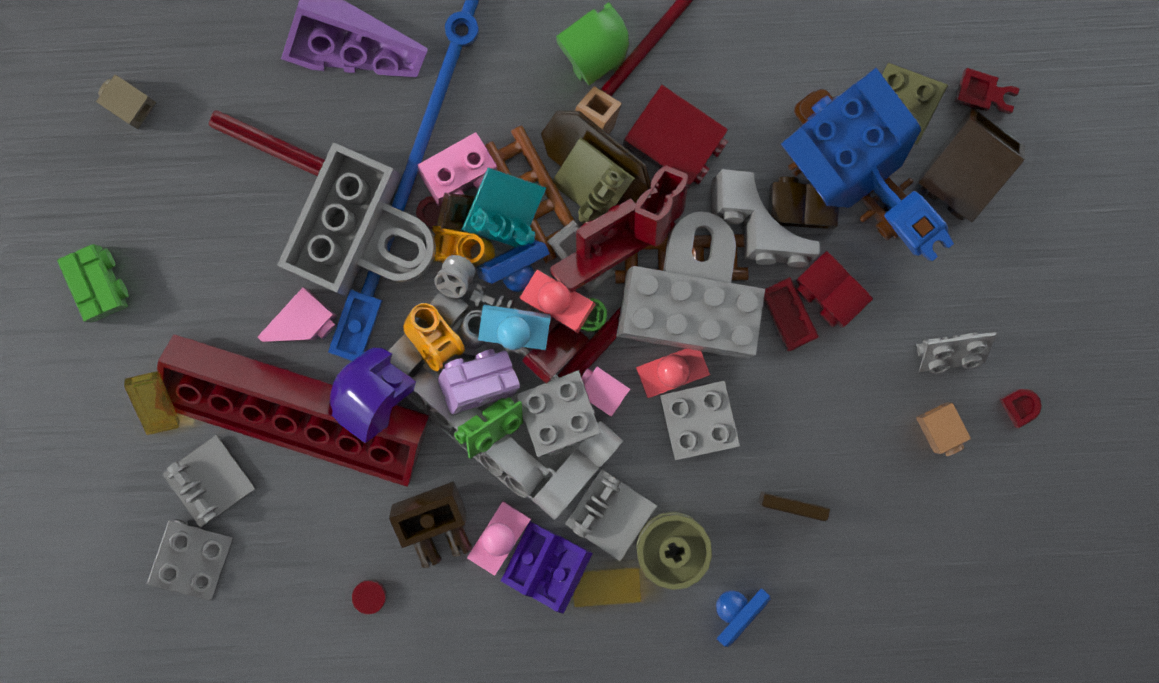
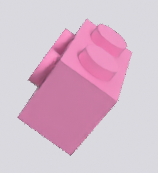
M477 132L418 164V174L436 204L440 206L445 192L465 195L463 192L474 186L476 189H479L487 168L496 170L497 166Z

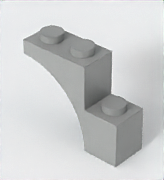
M722 169L711 180L712 214L719 216L727 224L743 222L744 259L756 260V263L760 265L782 262L788 263L789 267L801 268L807 266L808 263L820 255L818 241L804 239L789 232L768 213L757 192L754 172Z

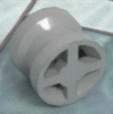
M459 255L447 257L442 264V270L435 277L434 283L436 288L445 296L451 298L463 297L469 283L475 276V267L465 257Z

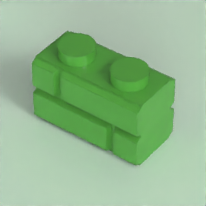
M92 244L57 260L84 322H96L128 307L125 298L129 297L128 290L121 279L116 280L111 269L115 267V261L107 248L103 250L102 246Z

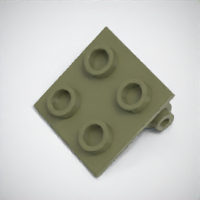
M888 63L882 76L919 123L921 132L914 143L918 145L948 84Z
M580 137L557 172L553 182L558 190L581 206L578 211V219L584 224L597 219L607 213L611 207L615 206L634 180V177Z

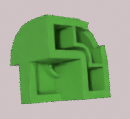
M610 2L604 5L605 8L599 13L595 9L591 10L556 36L558 46L573 64V72L580 81L585 80L589 86L611 69L616 71L625 61L628 52V29Z

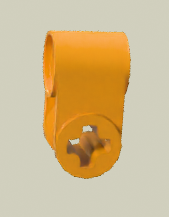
M433 226L432 231L435 233L436 254L434 261L444 263L447 257L459 255L465 257L474 267H477L493 259L495 256V248L488 239L472 233L444 229L439 226ZM479 243L481 246L480 254L472 259L471 248L474 244Z
M421 303L411 310L403 325L404 333L432 370L439 371L442 369L443 363L454 355L460 356L465 352L464 344L460 337L449 327L433 305ZM415 318L424 319L428 324V328L419 327L415 322Z

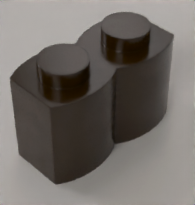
M783 176L779 177L778 182H773L770 185L768 213L781 226L813 229H835L838 227L839 207L827 206L812 184L799 183V178Z

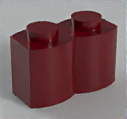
M667 165L656 172L651 181V189L639 197L635 206V238L653 246L661 244L667 238L671 229V222L681 216L686 206L688 174Z
M827 251L795 280L800 285L796 289L798 293L808 303H811L813 300L816 301L823 309L820 315L832 327L837 324L841 328L845 327L873 300L872 296Z

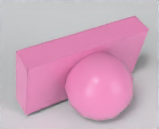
M503 501L467 559L495 576L531 518Z

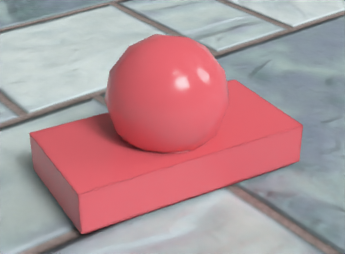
M536 270L520 296L521 301L544 314H551L552 319L579 333L596 305L593 301L576 291L570 293L563 283L556 281L539 270Z
M683 349L636 367L647 398L710 375L702 352L691 349Z

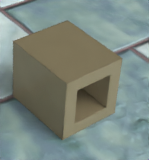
M116 74L112 79H107L102 84L98 92L99 98L96 101L136 129H139L156 104V101Z

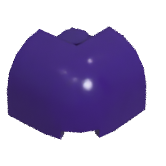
M373 347L344 366L335 378L331 389L330 405L333 411L332 416L341 426L364 443L388 426L392 407L415 389L416 381L391 364L392 353L383 348Z

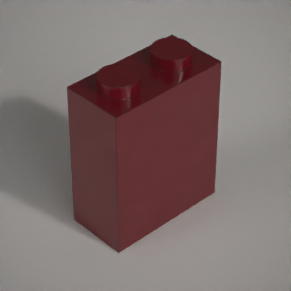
M661 84L625 137L623 145L659 169L667 165L688 174L687 188L689 189L693 182L699 185L710 170L705 164L713 154L718 158L729 142L724 138L728 129Z

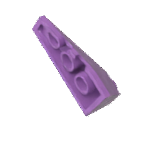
M299 0L281 59L311 70L324 71L325 67L344 68V72L355 73L356 69L374 70L378 75L417 77L428 48L344 0Z

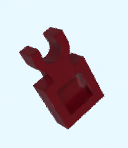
M966 68L963 71L954 102L983 111L989 110L992 104L1000 112L1011 114L1015 106L1007 105L1003 97L1005 94L1017 96L1020 88L1014 86L998 87L996 85L999 77Z

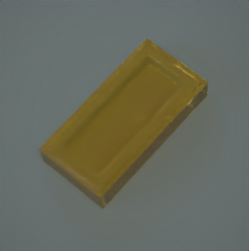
M158 371L125 378V390L146 435L179 428L180 420Z
M639 568L584 571L574 592V606L584 607L641 602Z

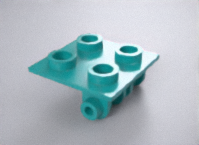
M487 168L462 230L514 247L532 244L535 240V232L531 231L530 225L546 187Z

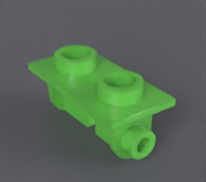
M510 397L507 399L501 398L482 411V415L488 421L484 422L476 415L458 426V431L454 433L455 438L460 444L467 443V452L470 459L480 452L487 451L496 441L507 434L514 433L523 424L521 401L514 403Z

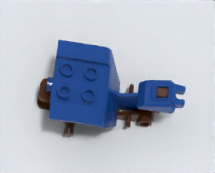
M874 68L839 96L832 97L827 90L819 89L809 93L795 105L794 113L803 125L781 143L782 147L794 161L788 165L790 171L794 170L792 173L796 177L802 172L827 206L851 208L859 200H862L869 210L860 217L861 222H865L874 216L879 222L875 227L885 240L896 239L899 236L913 255L919 256L922 254L928 261H934L938 257L933 251L934 242H941L944 248H950L954 244L948 234L949 230L946 222L927 200L916 191H913L908 196L903 192L913 183V179L908 178L900 186H897L889 178L890 175L903 166L921 132V127L877 68ZM872 192H875L884 203L885 207L883 209L876 203L879 200L877 196L873 198L870 196Z

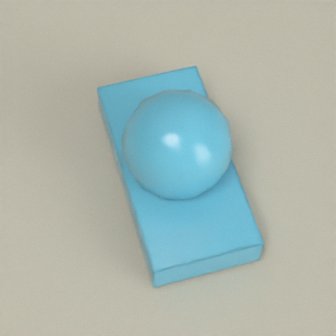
M483 305L478 340L499 343L510 350L522 347L546 350L551 314Z

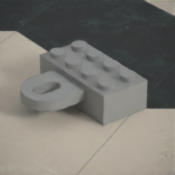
M333 142L277 266L347 297L361 267L396 282H408L421 277L427 272L434 261L436 243L433 233L424 222L389 205L402 178L401 174L391 167ZM395 236L405 238L418 245L419 254L416 259L405 261L389 253L387 249L388 241Z
M695 212L685 216L675 224L669 234L663 271L632 266L626 271L616 337L743 359L756 356L765 289L731 283L736 241L732 229L722 218L709 212ZM701 227L706 228L711 234L709 257L705 262L697 261L692 254L694 234L696 229Z

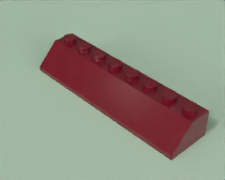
M175 334L158 359L156 407L406 487L409 486L429 419V415L395 405L391 409L388 426L364 443L341 426L332 416L333 411L330 405L332 384Z

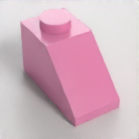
M302 287L260 333L258 338L262 342L316 340L318 337L324 339L335 327L336 324L332 321L337 315L309 289Z

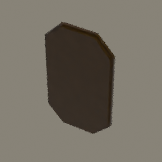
M557 110L541 132L548 157L559 166L563 165L581 137L634 177V180L616 205H620L630 198L637 203L639 197L651 189L646 165L580 111Z

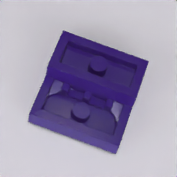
M529 521L501 582L525 596L536 599L554 611L564 614L593 553Z

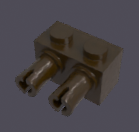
M454 481L392 504L389 520L402 548L410 545L414 546L422 568H429L430 561L434 566L442 560L432 540V537L439 534H445L454 557L461 556V548L464 554L472 550V544L469 542L463 528L466 522V508Z

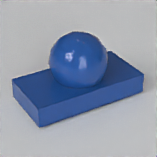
M534 240L532 244L518 245L477 266L475 269L481 280L493 284L502 279L508 289L514 292H521L525 290L534 275V269L530 264L549 255V251L545 243Z
M762 588L749 602L744 594L739 591L729 590L722 593L716 601V611L721 620L730 624L717 637V640L724 647H730L772 600L771 596Z

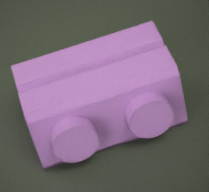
M489 349L477 354L475 360L464 363V360L460 358L444 365L445 369L440 373L438 383L445 396L450 414H457L498 401L501 398L505 399L514 396L520 388V383L515 371L512 369V363L506 351L495 353L494 349Z

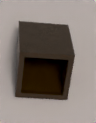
M972 107L920 175L918 182L922 185L920 189L931 199L937 200L940 198L948 204V211L960 220L966 218L973 223L1024 162L1025 146Z

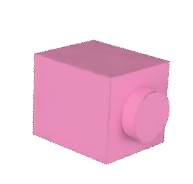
M596 367L593 372L587 368L581 377L590 403L611 417L630 390V388L599 367Z

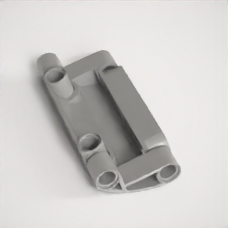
M439 292L430 305H433L438 310L449 327L460 337L464 344L465 352L460 356L454 355L443 363V367L439 371L432 370L425 363L420 352L406 334L388 352L392 353L390 363L416 381L414 391L406 396V398L423 414L429 415L431 421L467 451V443L460 444L456 440L454 433L458 431V426L476 415L484 422L488 421L482 415V411L495 402L457 414H450L445 396L438 383V377L442 370L445 369V364L460 358L464 360V363L475 360L477 354L489 349H494L495 353L506 351L512 363V369L515 371L520 383V388L514 396L510 397L514 403L518 402L516 394L542 385L545 382L522 361L530 351L525 347L510 350L499 343L479 341V335L472 333L468 326L480 329L482 311L470 309L469 305L461 298H451ZM419 318L416 321L419 327L428 328V324L424 319ZM555 375L550 381L555 380L559 377ZM523 416V424L514 433L505 435L496 441L490 449L480 452L474 458L511 491L520 497H529L555 520L624 440L602 421L597 420L601 434L562 448L563 452L561 454L550 456L549 453L538 458Z

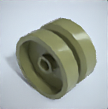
M672 511L654 516L643 526L636 542L639 565L646 577L657 586L671 590L688 588L700 581L709 569L712 558L711 541L700 523L687 514ZM671 543H675L679 547V551L675 555L667 553V550H669L668 545Z

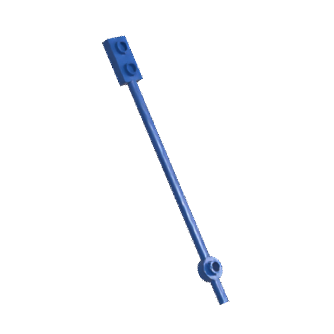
M465 0L462 10L453 13L446 20L445 33L450 44L392 203V207L403 212L418 173V164L422 162L462 47L470 46L478 37L479 28L474 14L479 0ZM466 26L468 33L464 36H459L456 33L457 28ZM395 237L388 241L387 249L389 252ZM368 271L361 293L350 289L328 353L353 361L366 351L383 303L382 300L374 298L381 275Z

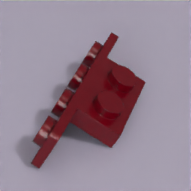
M631 198L620 205L611 207L607 213L597 219L584 223L580 229L576 230L577 251L551 266V274L558 282L563 283L570 293L651 245L634 237L636 203ZM674 221L671 222L670 232H671L672 228L675 226V222H674Z

